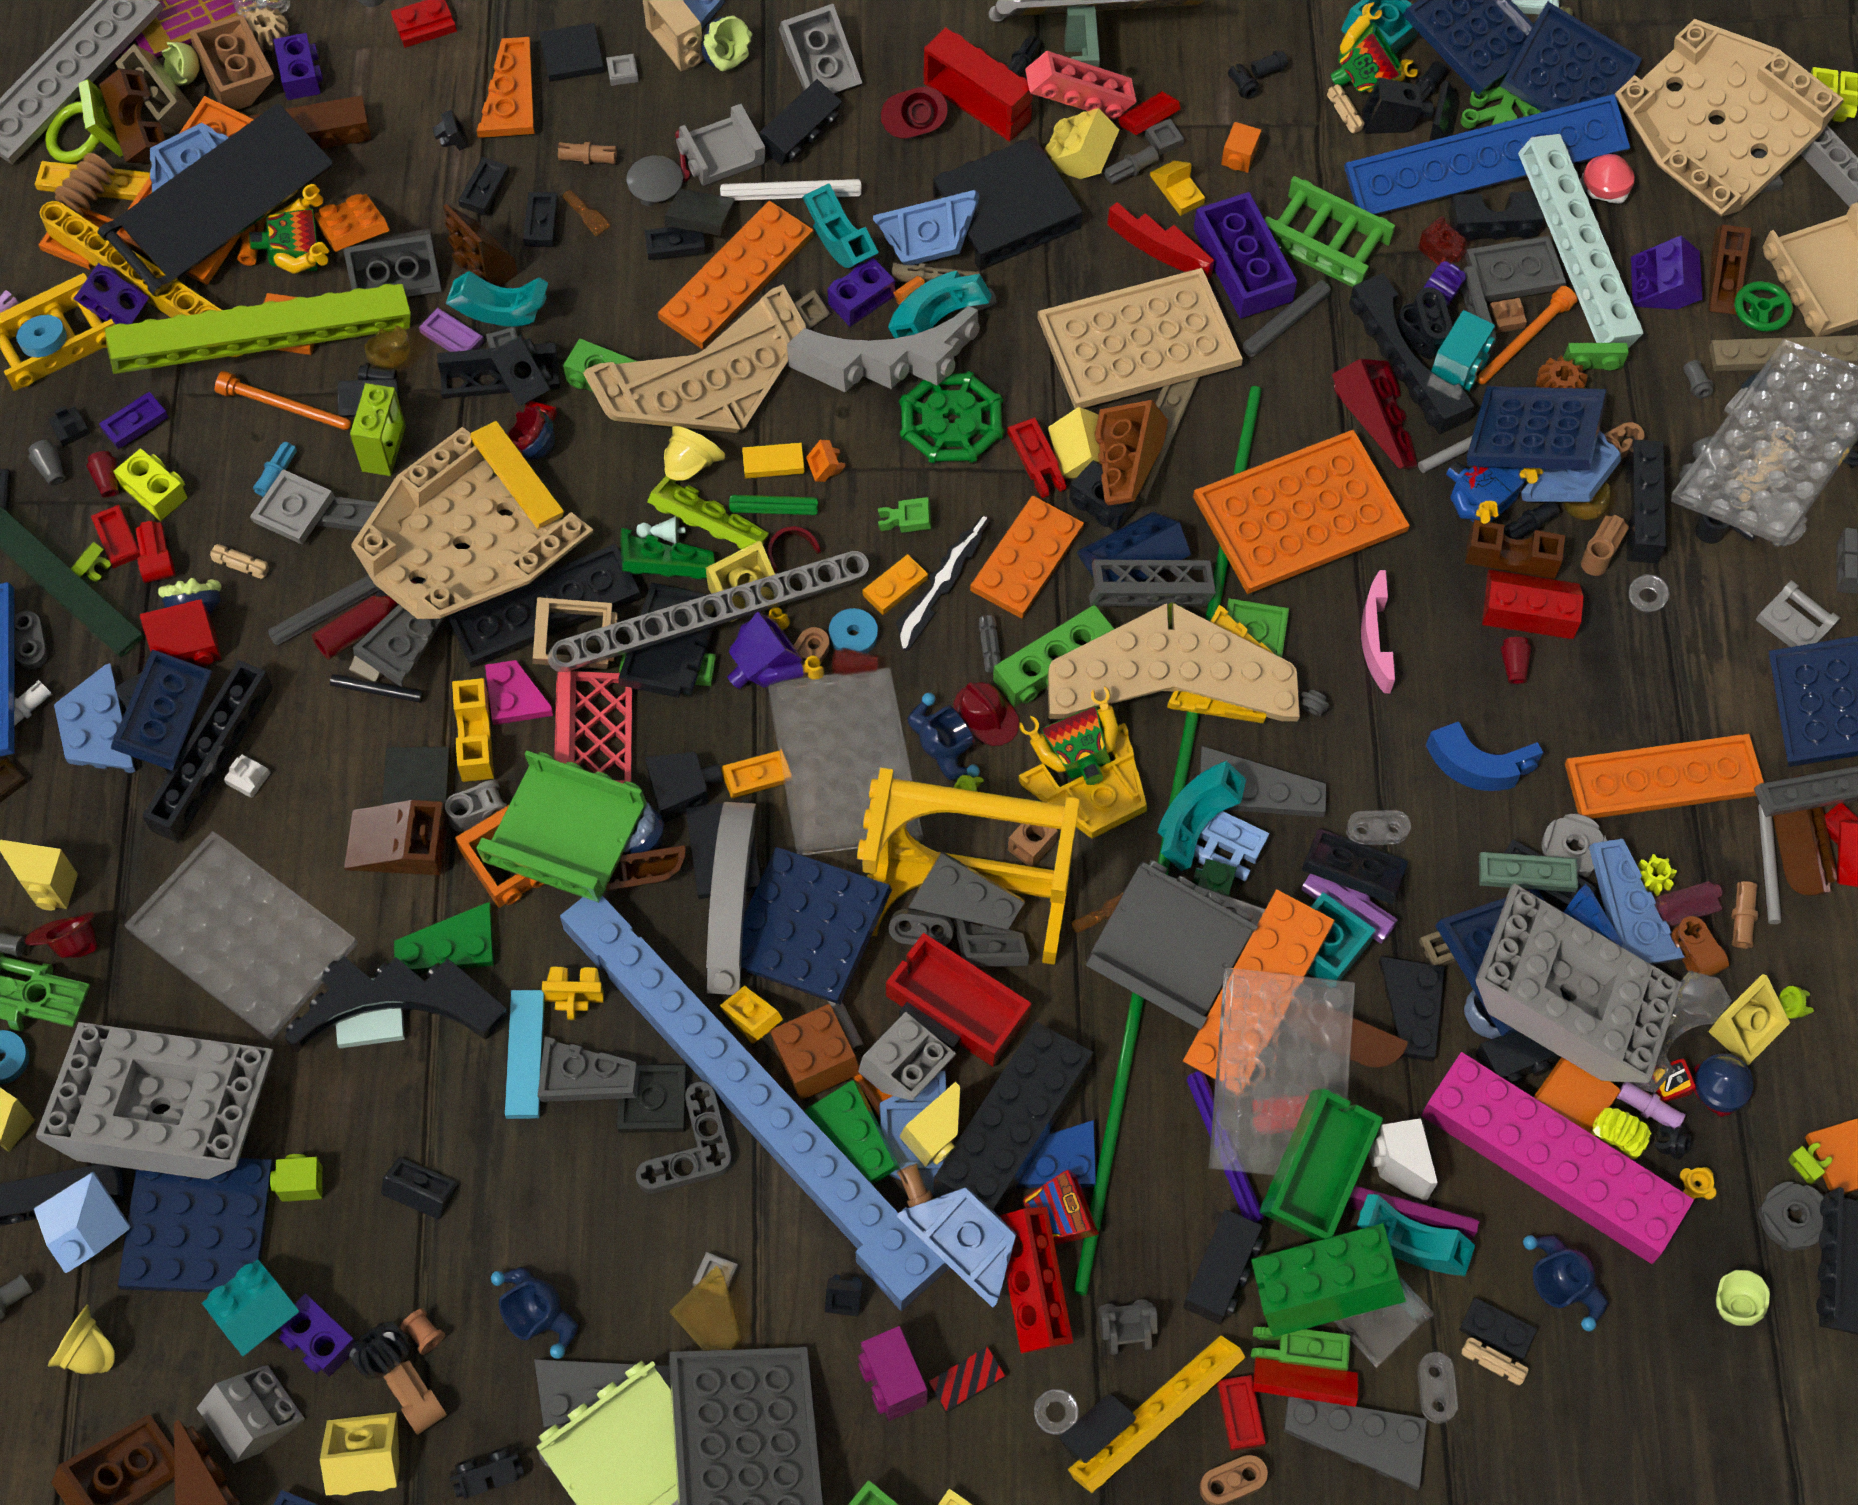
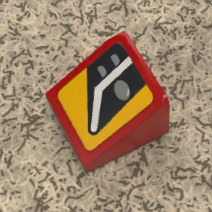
M1684 1058L1655 1069L1650 1080L1655 1093L1660 1096L1662 1102L1689 1096L1696 1089Z

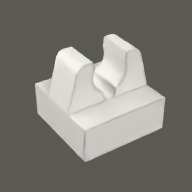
M241 755L229 767V773L224 778V781L230 787L253 798L270 775V772L263 765Z

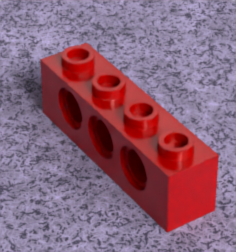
M1047 1207L1026 1208L1000 1215L999 1217L1017 1233L1006 1271V1278L1020 1352L1041 1351L1072 1344V1332Z

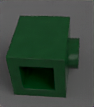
M1206 859L1203 869L1196 868L1192 883L1229 897L1237 867Z

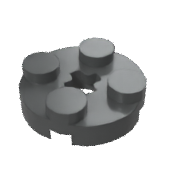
M1794 1182L1781 1183L1765 1196L1759 1208L1758 1217L1761 1220L1764 1231L1771 1240L1786 1251L1805 1250L1819 1242V1235L1823 1225L1820 1204L1824 1197L1809 1185L1802 1186L1800 1184H1793ZM1790 1208L1793 1212L1799 1210L1802 1213V1216L1799 1218L1800 1224H1797L1795 1221L1792 1222L1788 1218L1789 1212L1787 1209Z

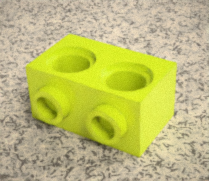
M140 448L113 472L120 486L158 520L162 521L188 499L183 489L185 483L176 472L172 471L169 473L166 471L163 462L155 454L149 456Z

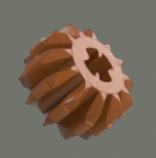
M1561 355L1557 358V361L1549 358L1546 364L1539 368L1535 383L1536 387L1586 389L1587 374L1582 373L1583 365H1574V358L1568 362Z

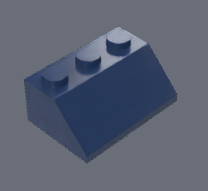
M1151 512L1077 551L1079 558L1092 577V562L1094 560H1182L1191 555L1180 522L1155 512ZM1102 569L1103 582H1116L1120 578L1111 569ZM1132 569L1129 573L1137 582H1145L1149 578L1138 569Z

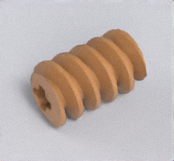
M94 153L86 154L83 159L84 161L77 164V169L70 172V178H65L62 182L63 186H59L55 190L56 201L64 204L82 217L84 214L79 208L81 207L85 210L91 208L86 199L96 202L98 197L93 191L95 190L101 194L104 193L105 189L101 182L111 185L112 180L108 174L115 175L114 169L104 159Z

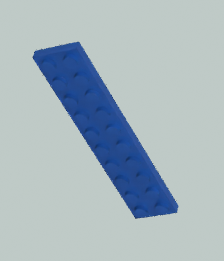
M1615 94L1347 162L1344 168L1355 206L1377 216L1528 177L1518 153L1531 137L1560 134L1568 149L1573 165L1590 161L1598 156L1625 152L1630 149Z

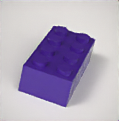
M1250 192L1196 209L1193 229L1204 251L1214 259L1213 268L1240 319L1293 301L1297 280Z

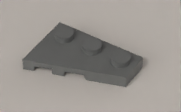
M941 851L909 903L908 908L1008 930L1025 901Z
M545 1036L537 1097L541 1102L637 1098L640 1067L631 1060L602 1052L599 1054L584 1050L581 1046L574 1044L569 1046Z

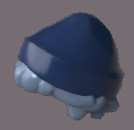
M646 802L647 805L623 852L624 855L659 850L663 844V818L655 809L651 808L648 802Z

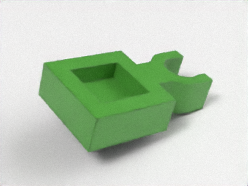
M928 497L898 501L899 509H891L890 507L878 508L880 518L889 517L885 521H878L881 531L891 530L898 525L902 533L931 529V510Z

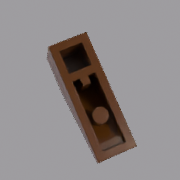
M1721 225L1715 229L1711 254L1708 312L1737 315L1734 301L1736 294L1743 287L1752 228Z

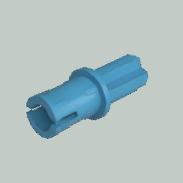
M283 442L279 446L271 461L264 464L265 469L253 486L255 493L261 497L265 496L283 469L286 470L297 452L295 446L289 442Z

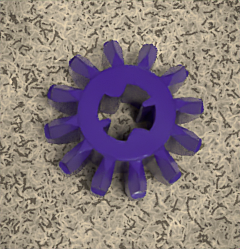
M1444 261L1437 266L1424 288L1432 287L1439 290L1443 294L1448 307L1466 280V274L1455 264Z

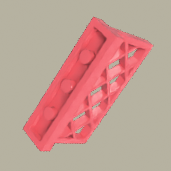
M557 671L554 759L565 764L566 762H573L580 765L584 762L594 774L595 772L604 773L613 764H616L624 772V780L614 781L620 783L625 781L631 782L632 688L625 687V692L616 699L605 688L611 683H619L618 677L620 673ZM576 681H588L596 689L584 697L576 689ZM599 693L611 702L601 712L589 702ZM624 700H625V707L621 704V702L624 701ZM583 706L595 715L586 725L575 717V713ZM615 707L625 716V720L618 726L613 725L605 717ZM598 721H601L611 731L601 740L589 730ZM575 726H576L578 729H580V730L577 731L576 733H575ZM624 727H625V734H623V733L621 732V730H622ZM583 734L595 744L586 753H583L575 745V741ZM614 736L624 743V748L616 755L605 745ZM598 749L610 758L600 769L589 759Z

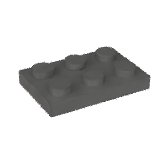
M1550 236L1466 250L1465 258L1468 266H1475L1486 302L1556 291L1559 287L1566 285Z

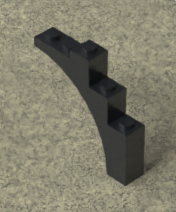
M343 956L338 962L336 960L332 961L322 973L324 977L321 981L327 992L325 994L323 992L319 993L309 1004L310 1010L302 1018L296 1017L287 1026V1034L284 1038L287 1044L298 1053L317 1035L342 1021L364 1013L386 1009L419 1010L441 1015L466 1026L486 1040L505 1020L507 1011L501 1003L448 958L442 964L436 963L426 975L427 980L424 982L397 957L390 963L388 961L384 962L375 972L374 976L376 978L372 980Z

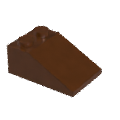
M148 1414L59 1464L51 1484L66 1505H143L175 1481L174 1448L152 1416Z

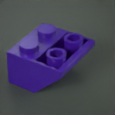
M1682 235L1631 256L1632 300L1635 307L1677 310L1702 300L1700 251Z

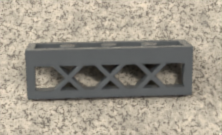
M1094 560L1092 562L1095 586L1089 594L1090 606L1160 607L1167 603L1168 607L1169 603L1175 602L1178 606L1182 605L1183 607H1206L1216 594L1210 560ZM1102 569H1111L1120 578L1116 582H1103ZM1132 569H1138L1149 578L1145 582H1137L1129 573ZM1161 570H1170L1178 578L1175 582H1166L1158 573ZM1190 570H1203L1204 582H1195L1187 573Z

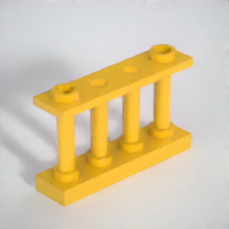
M84 273L0 313V349L11 368L3 372L13 391L27 387L34 381L107 347L105 328L115 325L113 320L110 319L102 323L98 315L73 299L87 279ZM79 306L92 328L76 336L63 313ZM52 315L59 318L67 332L64 345L53 354L44 357H31L22 362L9 339L15 337L19 328L33 317Z

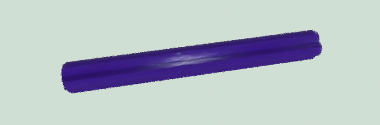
M1202 1071L1188 1075V1085L1244 1218L1259 1224L1263 1221L1264 1215L1259 1213V1203L1206 1076Z

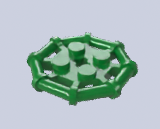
M971 371L951 374L938 385L922 380L907 395H902L899 400L902 430L899 434L903 441H908L924 454L930 463L935 464L937 461H969V463L977 462V457L996 440L1003 438L1005 431L1002 428L1001 404L1004 400L1001 394L994 393L977 379ZM939 385H962L960 390H942ZM971 388L985 401L978 403L975 397L968 392ZM932 389L933 394L928 397L925 403L918 402L924 394ZM990 411V425L981 422V413ZM913 412L922 414V424L913 425ZM954 414L959 418L955 419V423H949V420L944 417ZM974 435H984L973 446L969 444L970 439ZM921 436H931L934 439L935 445L931 446ZM943 447H961V448H962V449H947V450H942Z

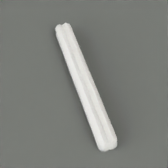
M859 179L732 183L722 184L720 194L723 197L735 198V201L802 198L805 194L830 183L836 197H850L861 195V181Z

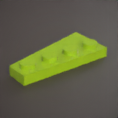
M667 476L652 490L647 503L654 505L658 511L680 517L684 523L694 527L699 526L709 531L715 538L727 539L737 544L741 550L758 541H761L762 545H764L769 534L738 514L727 515L725 513L726 510L720 503L715 500L704 501L698 497V490L690 485L684 489L675 483L676 480H672Z

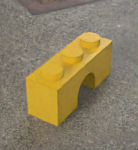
M484 678L452 681L454 711L458 726V738H456L457 767L462 782L494 779L489 696Z

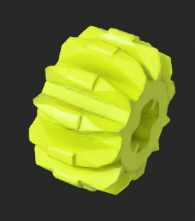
M1604 1108L1599 1116L1596 1117L1590 1133L1630 1159H1637L1641 1156L1650 1142L1649 1138L1651 1135L1646 1123L1639 1121L1638 1117H1634L1628 1112H1622L1618 1108Z

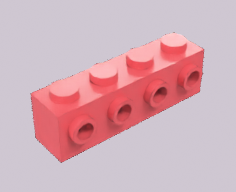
M1050 51L1043 53L1025 69L1031 94L1086 111L1099 108L1110 119L1115 120L1117 117H1120L1123 112L1137 102L1132 78Z

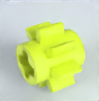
M1652 854L1649 863L1641 859L1637 867L1642 874L1640 879L1646 890L1654 892L1655 896H1659L1662 887L1670 891L1674 885L1670 879L1674 878L1677 870L1671 869L1669 859L1657 858L1655 854Z

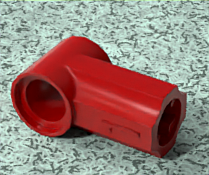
M152 520L142 522L135 529L140 551L138 565L143 582L148 583L175 576V568L170 551L167 549L162 524Z

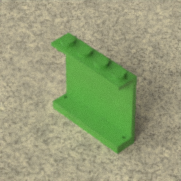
M526 750L524 755L529 767L492 840L481 838L476 849L482 861L487 864L599 903L647 805L643 792L634 783L627 781L620 783L612 780L605 773L595 772L594 774L583 770L576 763L566 762L565 764L556 761L546 753L538 752V754Z

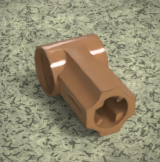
M1617 515L1605 516L1594 537L1588 542L1582 557L1581 567L1586 573L1599 576L1607 571L1611 559L1629 530V526L1623 518Z
M409 1360L400 1363V1366H396L390 1373L384 1376L387 1385L403 1408L401 1410L417 1435L447 1416L432 1390L426 1388Z

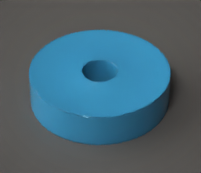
M40 315L29 319L19 328L16 335L21 350L30 357H44L53 354L64 345L67 338V332L61 320L52 315Z
M850 608L837 613L832 618L829 624V641L833 649L839 654L852 658L860 657L869 653L876 645L878 627L875 619L868 612ZM855 630L858 634L850 635L848 632Z
M0 1030V1054L6 1053L5 1058L0 1061V1084H7L20 1077L27 1068L29 1050L17 1034L7 1030Z

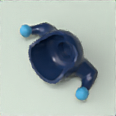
M925 693L922 697V702L914 708L907 718L909 727L919 735L923 750L936 760L942 774L948 780H958L962 775H970L972 778L977 777L980 773L977 765L972 764L968 768L958 765V757L975 744V739L967 724L951 705L942 708L935 714L926 716L927 708L935 703L936 698L932 693Z
M1533 1235L1526 1236L1523 1240V1245L1526 1249L1533 1250L1536 1247L1543 1249L1547 1254L1533 1268L1534 1285L1541 1298L1547 1304L1556 1308H1563L1578 1301L1581 1302L1589 1311L1588 1317L1583 1318L1581 1326L1586 1331H1593L1597 1325L1596 1322L1603 1315L1609 1303L1606 1296L1595 1284L1596 1273L1591 1260L1584 1253L1576 1249H1569L1555 1235L1535 1238Z
M524 1267L504 1273L495 1271L491 1276L493 1285L500 1286L504 1282L516 1285L499 1298L500 1313L508 1329L521 1340H529L546 1330L558 1333L559 1341L551 1346L550 1354L555 1359L562 1358L565 1354V1349L577 1335L578 1324L569 1314L561 1309L560 1297L556 1289L550 1283L542 1279H536Z

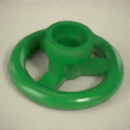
M1764 281L1752 282L1743 286L1736 294L1734 301L1735 311L1739 319L1748 327L1758 331H1774L1782 328L1789 322L1793 312L1792 301L1788 294L1779 286ZM1765 290L1775 294L1776 297L1771 299L1759 298L1750 292ZM1743 301L1751 304L1748 313L1744 309ZM1783 305L1784 312L1781 318L1769 323L1774 308Z

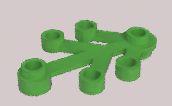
M1499 86L1487 91L1485 90L1480 95L1472 91L1470 103L1477 108L1483 107L1486 102L1500 98L1503 99L1501 104L1480 111L1466 109L1462 113L1461 124L1465 128H1474L1478 123L1494 119L1492 125L1518 119L1512 109L1514 102L1523 113V117H1527L1529 114H1538L1541 111ZM1466 117H1471L1474 120H1468Z

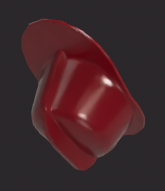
M928 86L918 87L889 97L882 106L880 113L881 123L892 136L911 138L939 128L945 121L948 110L947 102L938 90Z
M970 682L956 695L953 703L954 709L965 721L975 738L983 744L1002 746L1011 742L1017 735L1019 728L1018 715L993 685L984 682L974 684Z
M94 912L44 924L28 934L25 938V943L30 946L46 944L61 958H78L94 952L97 948L96 934L91 923Z

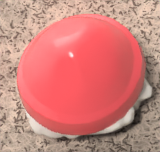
M1606 154L1593 158L1587 164L1580 182L1584 191L1592 199L1620 204L1627 199L1634 185L1635 176L1631 167L1622 157L1615 154Z

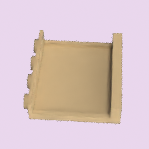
M1858 202L1851 204L1847 214L1781 237H1778L1774 230L1770 231L1762 247L1767 260L1771 261L1777 271L1778 279L1788 289L1792 302L1798 306L1804 316L1806 325L1812 329L1815 336L1821 337L1857 325Z

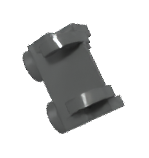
M1140 1299L1128 1306L1116 1307L1113 1304H1104L1099 1307L1097 1314L1101 1338L1109 1340L1108 1345L1111 1355L1118 1354V1345L1142 1342L1144 1350H1152L1151 1334L1158 1333L1157 1312L1152 1303L1145 1299Z

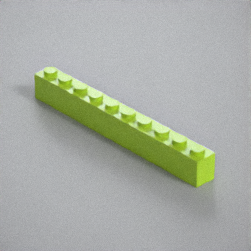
M384 284L377 288H356L350 292H329L321 296L309 298L296 297L282 302L268 301L262 305L236 306L233 309L222 311L208 310L195 315L187 316L180 314L168 319H147L141 323H120L105 328V337L113 374L410 329V310L403 284Z

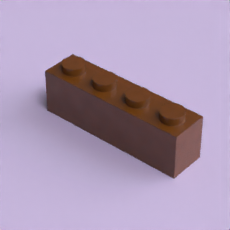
M362 95L285 109L321 149L372 140ZM263 113L255 114V115H249V116H250V118H252V119H256L258 116H260V115L263 114Z

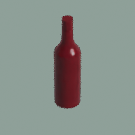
M388 595L371 596L314 632L312 639L321 654L330 660L364 638L399 604Z

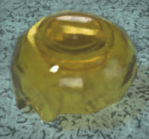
M395 326L393 332L380 329L377 335L370 338L364 346L368 361L380 368L398 367L403 364L410 354L407 331L400 326Z
M1604 482L1590 502H1564L1565 510L1568 514L1578 519L1590 520L1599 518L1609 507L1610 486Z

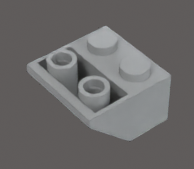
M905 1012L863 1055L858 1072L882 1093L913 1101L955 1057L956 1053Z
M268 1365L215 1383L197 1407V1410L234 1464L260 1454L305 1420Z

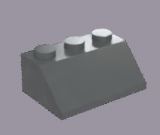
M431 228L369 238L343 248L352 290L356 288H377L384 284H403L406 297L441 291Z

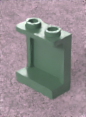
M1095 6L1067 7L1065 52H1082V56H1073L1071 59L1099 67Z

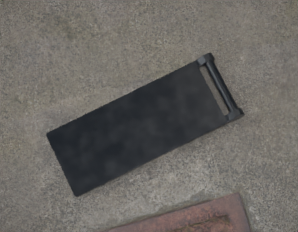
M277 103L119 217L103 224L97 233L104 241H109L148 285L150 293L157 297L165 292L173 282L332 168L333 162L288 112ZM122 227L165 274L163 277L156 278L121 239L117 232Z

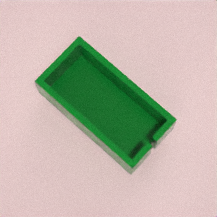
M1325 1088L1312 1090L1259 1213L1315 1241L1333 1237L1383 1118L1359 1105H1350L1351 1101Z
M1384 1223L1251 1259L1259 1288L1263 1313L1273 1338L1407 1302Z

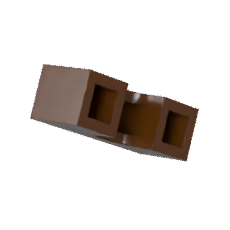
M119 68L99 85L125 162L148 164L151 162L150 148L165 141L160 122H148L141 119V107L151 97L143 72Z
M1474 520L1467 540L1465 564L1555 579L1563 560L1565 535L1535 530L1532 537L1516 540L1504 535L1505 525L1492 522L1483 524L1480 520Z

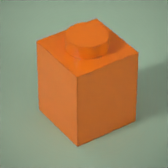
M1234 122L1224 146L1221 165L1248 173L1259 146L1261 129Z

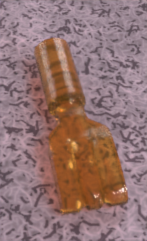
M567 190L563 194V199L577 213L582 215L583 223L595 236H598L600 232L610 227L609 223L597 210H589L571 190Z
M1123 893L1105 902L1102 909L1072 921L1071 924L1074 931L1079 933L1098 924L1103 919H1109Z

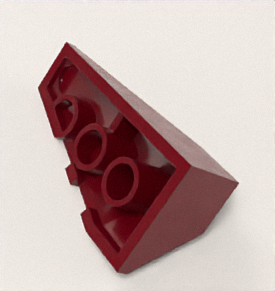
M1360 358L1333 373L1334 390L1338 397L1341 398L1342 402L1399 469H1414L1418 467L1411 436L1403 429L1402 422L1406 420L1404 410L1398 408L1396 398L1400 397L1401 394L1389 362Z

